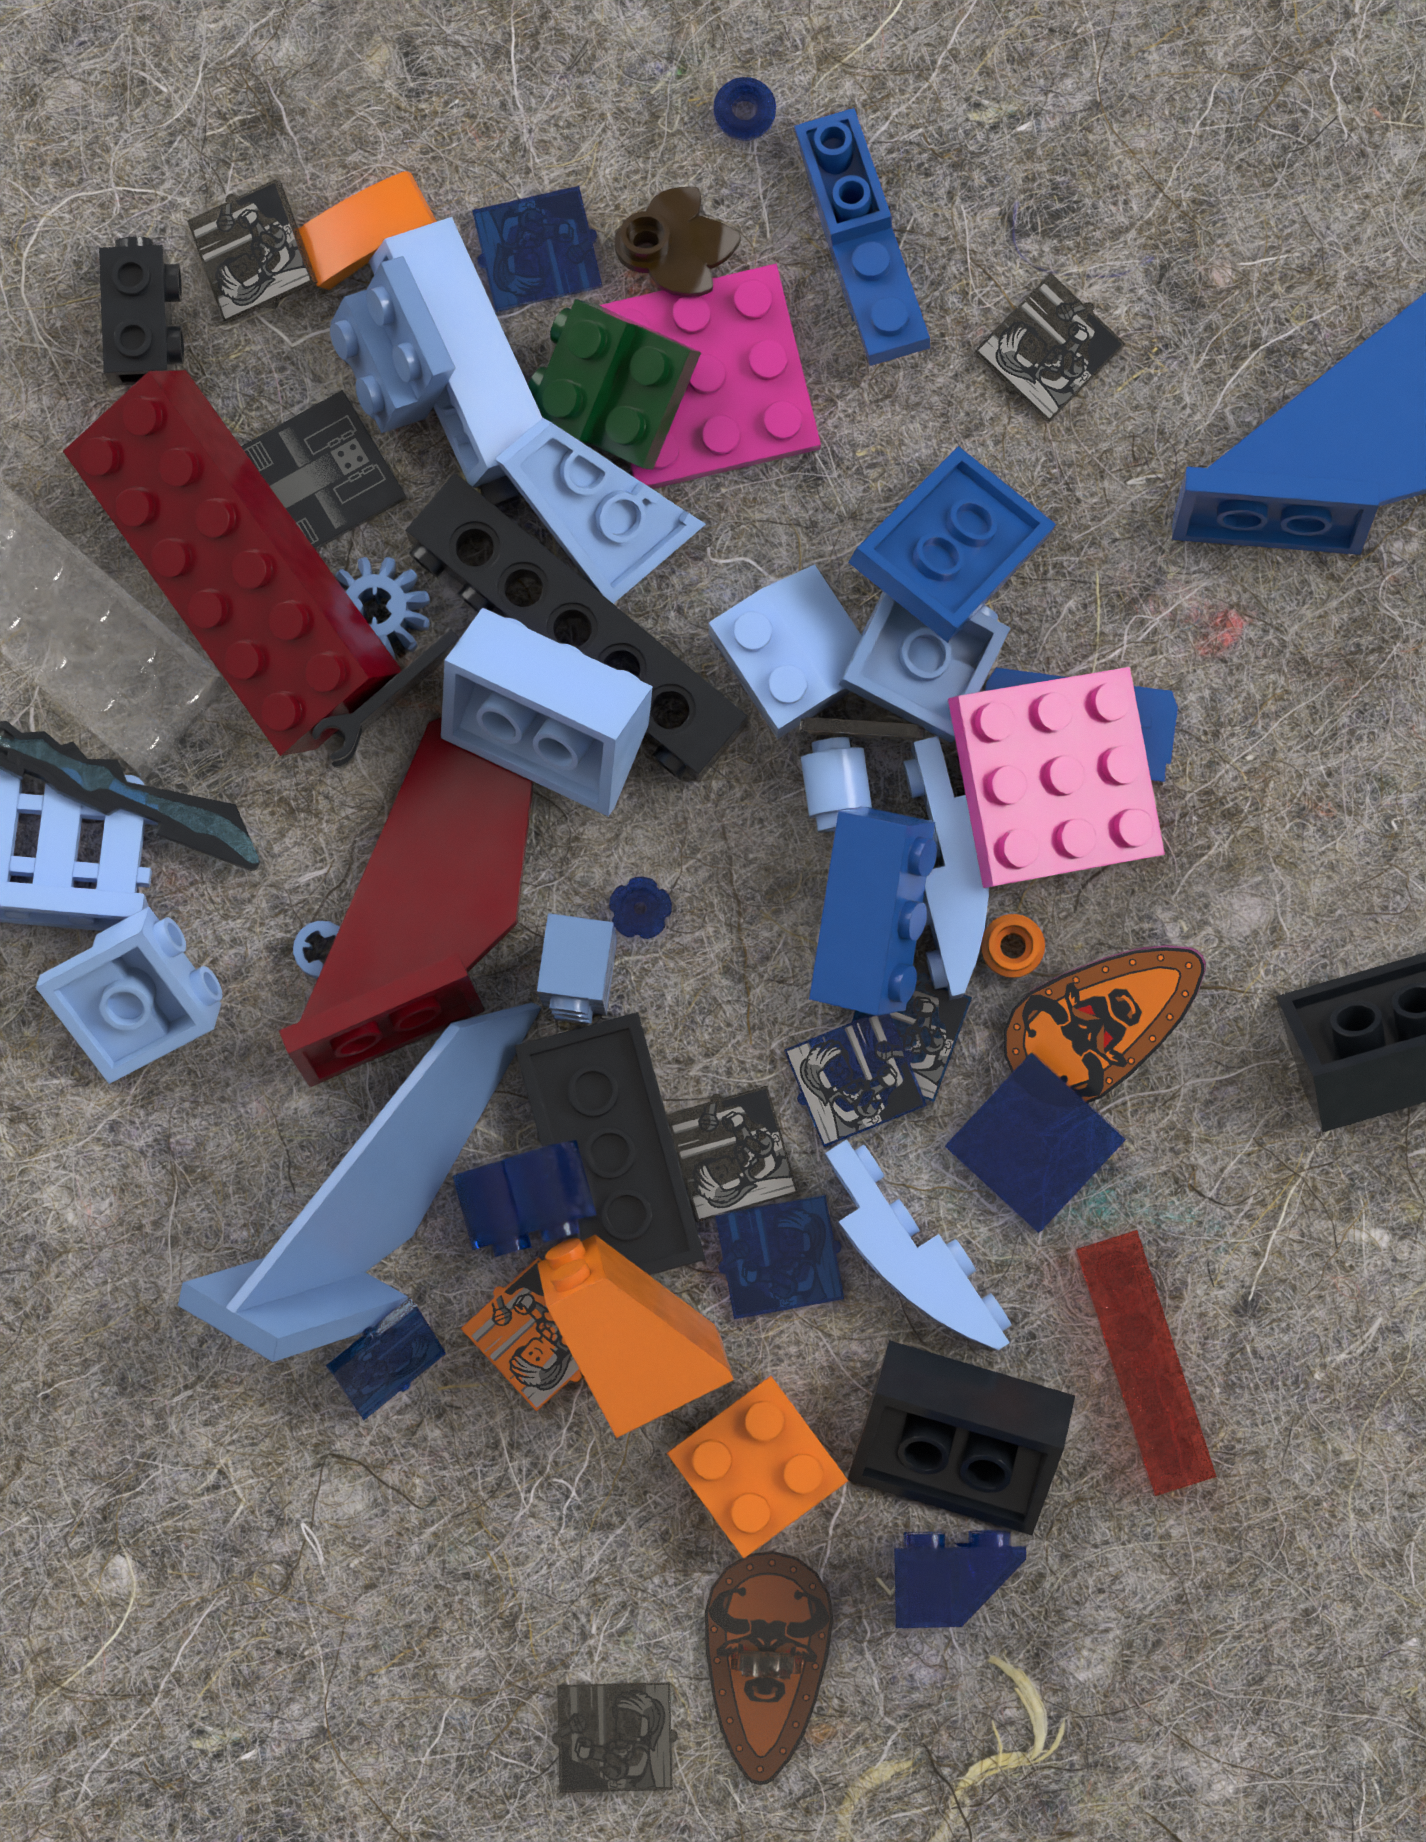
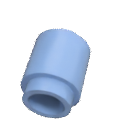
M849 737L829 738L812 742L813 753L801 756L809 818H816L817 831L819 833L835 832L838 810L863 807L872 808L864 748L850 747Z

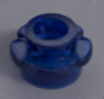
M634 877L629 880V884L625 886L620 885L613 891L609 901V909L614 913L612 922L619 933L629 938L639 935L642 939H650L664 930V920L671 915L672 902L667 891L659 889L653 879ZM637 903H644L647 909L644 914L639 915L635 913L634 906Z

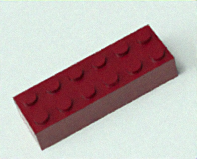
M186 370L148 371L63 450V453L279 756L316 750L338 731L336 728L327 729L320 738L314 740L312 733L320 721L332 716L353 713L402 671Z

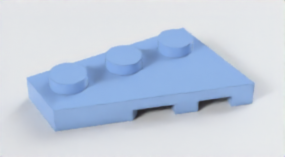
M544 418L495 458L496 462L588 583L613 604L706 525Z

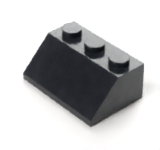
M1426 952L1276 996L1278 1009L1303 1091L1322 1132L1426 1102Z
M889 1340L847 1479L857 1484L1033 1535L1065 1447L1075 1395Z

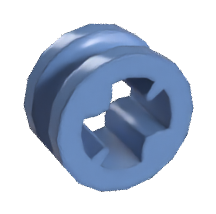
M315 921L307 924L298 932L294 940L293 954L296 963L307 975L318 979L324 966L319 960L311 963L307 961L305 950H313L308 941L317 934H321L327 941L335 939L340 929L338 925L330 921Z

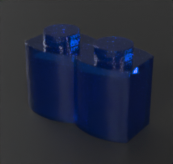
M577 1140L530 1150L453 1176L472 1251L492 1246L495 1258L532 1248L529 1236L541 1233L543 1243L579 1234L581 1232L578 1221L597 1215Z

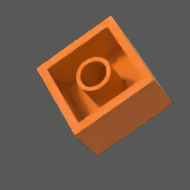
M772 1376L766 1378L667 1452L672 1462L743 1558H746L848 1482L843 1472Z

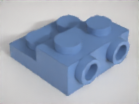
M404 256L380 263L367 290L345 296L331 321L330 336L334 349L338 356L351 366L357 379L356 394L364 412L376 421L381 433L426 419L456 367Z
M883 591L838 685L952 743L955 740L948 699L959 695L980 692L1010 627L997 621L998 615L991 608L984 605L947 643Z

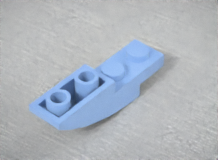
M939 736L913 742L911 749L913 759L903 761V767L911 797L923 796L928 821L935 822L933 840L937 846L936 858H939L941 867L932 869L931 873L927 876L923 903L927 909L925 926L930 925L936 950L925 952L934 989L945 987L949 1000H953L964 995L977 962L985 929L989 887L983 888L966 795L954 798Z
M846 1139L824 1154L826 1161L858 1208L837 1224L856 1251L880 1278L912 1306L956 1334L993 1350H1000L1010 1342L1002 1331L1010 1327L1011 1322L991 1293L981 1299L967 1278L976 1272V1269L959 1242L954 1239L945 1244L938 1234L917 1248L911 1236L920 1230L900 1199L889 1204L879 1190L876 1182L885 1176L866 1146L862 1145L854 1150Z

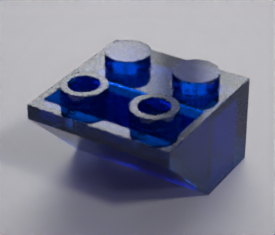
M1007 1530L968 1531V1543H945V1533H942V1531L903 1532L904 1544H890L891 1622L895 1628L963 1627L1025 1562L1026 1546L1019 1542H1011V1532H1007Z

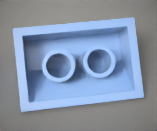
M482 608L444 661L441 738L609 817L615 808L649 726L653 686L640 681L639 678L628 671L616 670L584 655L572 645L560 644L528 629L518 620L504 618Z

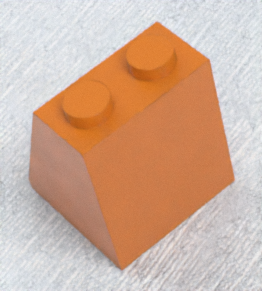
M593 1235L583 1241L579 1238L565 1240L551 1248L547 1252L545 1260L537 1263L546 1307L616 1438L734 1380L721 1336L715 1324L598 1236Z

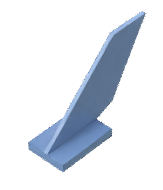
M531 1002L450 1023L266 1257L183 1282L178 1306L272 1362L370 1331L373 1328H379L381 1326H377L378 1324H387L406 1309L408 1296L366 1272L413 1237L515 1056L516 1050L514 1045L522 1043L542 1007Z

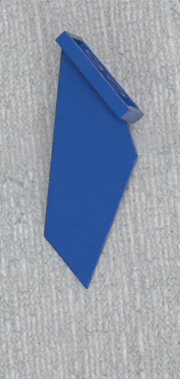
M1426 292L1208 468L1186 467L1173 514L1172 540L1361 555L1378 507L1426 494Z

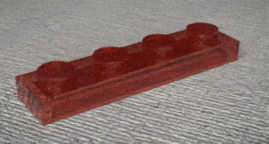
M1135 1230L1075 1249L1077 1261L1152 1495L1158 1496L1217 1477L1138 1231Z

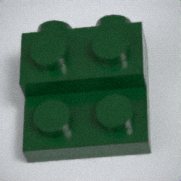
M575 299L571 309L564 308L561 310L552 324L550 339L556 344L548 366L537 369L528 383L541 416L581 442L593 444L641 468L653 470L701 352L598 304Z

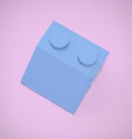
M815 564L763 587L709 622V635L777 739L852 692L838 684L862 636Z

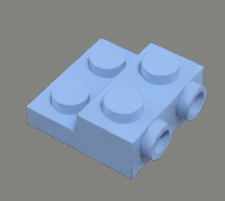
M150 907L96 934L91 948L41 974L35 987L109 1084L214 1030L221 1007L220 1000L222 999V989L214 973L206 966L195 969L183 953L186 950V941L176 922L169 917L159 920Z

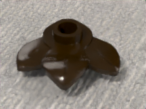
M677 187L660 192L652 199L646 211L634 213L623 222L615 235V252L619 261L628 269L639 273H649L661 290L673 295L697 297L713 291V280L709 269L721 265L732 256L741 242L740 232L724 223L699 216L701 195L698 187ZM642 243H652L656 245L651 248L637 247Z

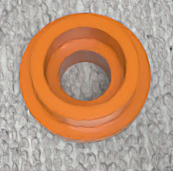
M1019 914L1003 915L992 921L986 928L981 941V953L986 965L994 973L1006 978H1019L1028 975L1040 964L1045 952L1044 936L1038 925L1028 917ZM1008 935L1018 936L1024 943V953L1018 958L1005 956L1000 947L1001 940Z

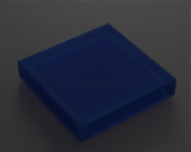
M1032 1051L952 1137L945 1147L1033 1229L1040 1233L1127 1138Z

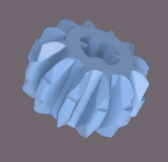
M367 557L358 559V568L362 577L356 581L347 571L340 569L335 576L340 585L347 590V595L365 620L367 613L363 605L367 601L375 598L379 605L381 598L389 600L386 608L390 617L381 624H378L377 619L373 617L372 624L369 625L394 660L395 653L391 644L399 641L405 650L411 653L414 652L418 645L413 636L406 631L407 628L426 631L430 625L427 617L412 612L430 603L426 591L408 593L418 580L417 574L412 569H409L393 580L396 572V563L390 557H386L381 563L379 574H373L372 566Z

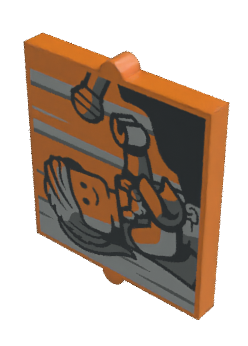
M539 1257L505 1288L502 1286L496 1287L493 1291L494 1298L461 1328L536 1412L570 1380L578 1382L582 1378V1373L546 1307L537 1264L542 1261Z

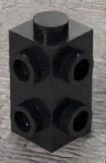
M147 237L119 238L115 240V247L99 248L103 373L110 385H134L148 371L174 370L173 364H184L182 326H172L171 302L182 301V279L179 263L170 264V259L163 245H153V240Z

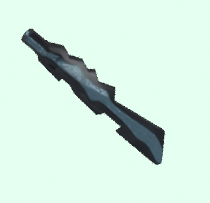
M0 721L1 770L21 780L24 779L25 774L41 779L58 794L107 816L117 812L119 809H123L161 824L156 833L159 837L249 871L258 869L260 865L259 857L236 804L127 782L118 759H87L74 742L61 745L45 731L22 733L8 721Z

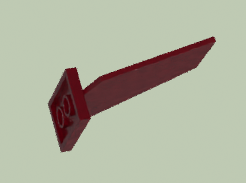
M442 717L429 722L300 1021L279 1030L287 1053L309 1087H313L447 1028L450 1023L465 1020L484 1012L485 1009L468 972L517 925L534 782L442 739Z

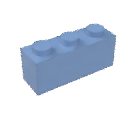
M548 913L537 993L543 1006L549 1007L552 1010L553 1019L571 1023L591 1024L593 1014L607 1015L617 946L613 922Z

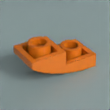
M403 171L339 202L295 230L293 235L317 286L330 290L367 264L384 239L437 221L412 173Z

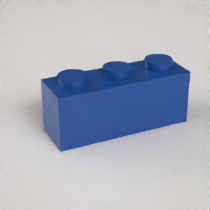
M869 807L838 810L809 1000L875 1016L906 1010V1004L911 999L917 982V972L913 966L916 941L921 936L927 919V909L923 903L926 878L934 867L937 855V846L933 840L935 822Z

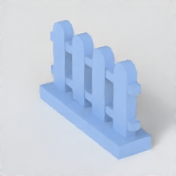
M0 769V922L104 931L149 907L145 895L137 893V888L150 887L151 868L140 867L145 824L158 825V823L123 809H119L117 812L107 816L58 794L47 784H45L44 795L22 794L21 779ZM67 769L62 770L85 790L83 782L77 773ZM125 775L127 782L144 785L138 777ZM116 780L111 783L110 790L160 811L158 805H148V795L128 789ZM19 813L41 815L36 858L14 856ZM82 819L105 821L100 863L77 862ZM11 875L33 877V884L10 882ZM74 881L97 883L96 889L74 888Z

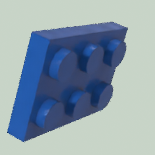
M958 446L856 548L848 563L948 643L1047 540L1057 524Z

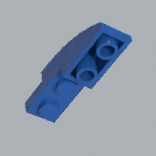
M855 108L795 125L796 138L824 235L852 322L855 321L869 365L873 366L929 349L930 336L892 228V216Z

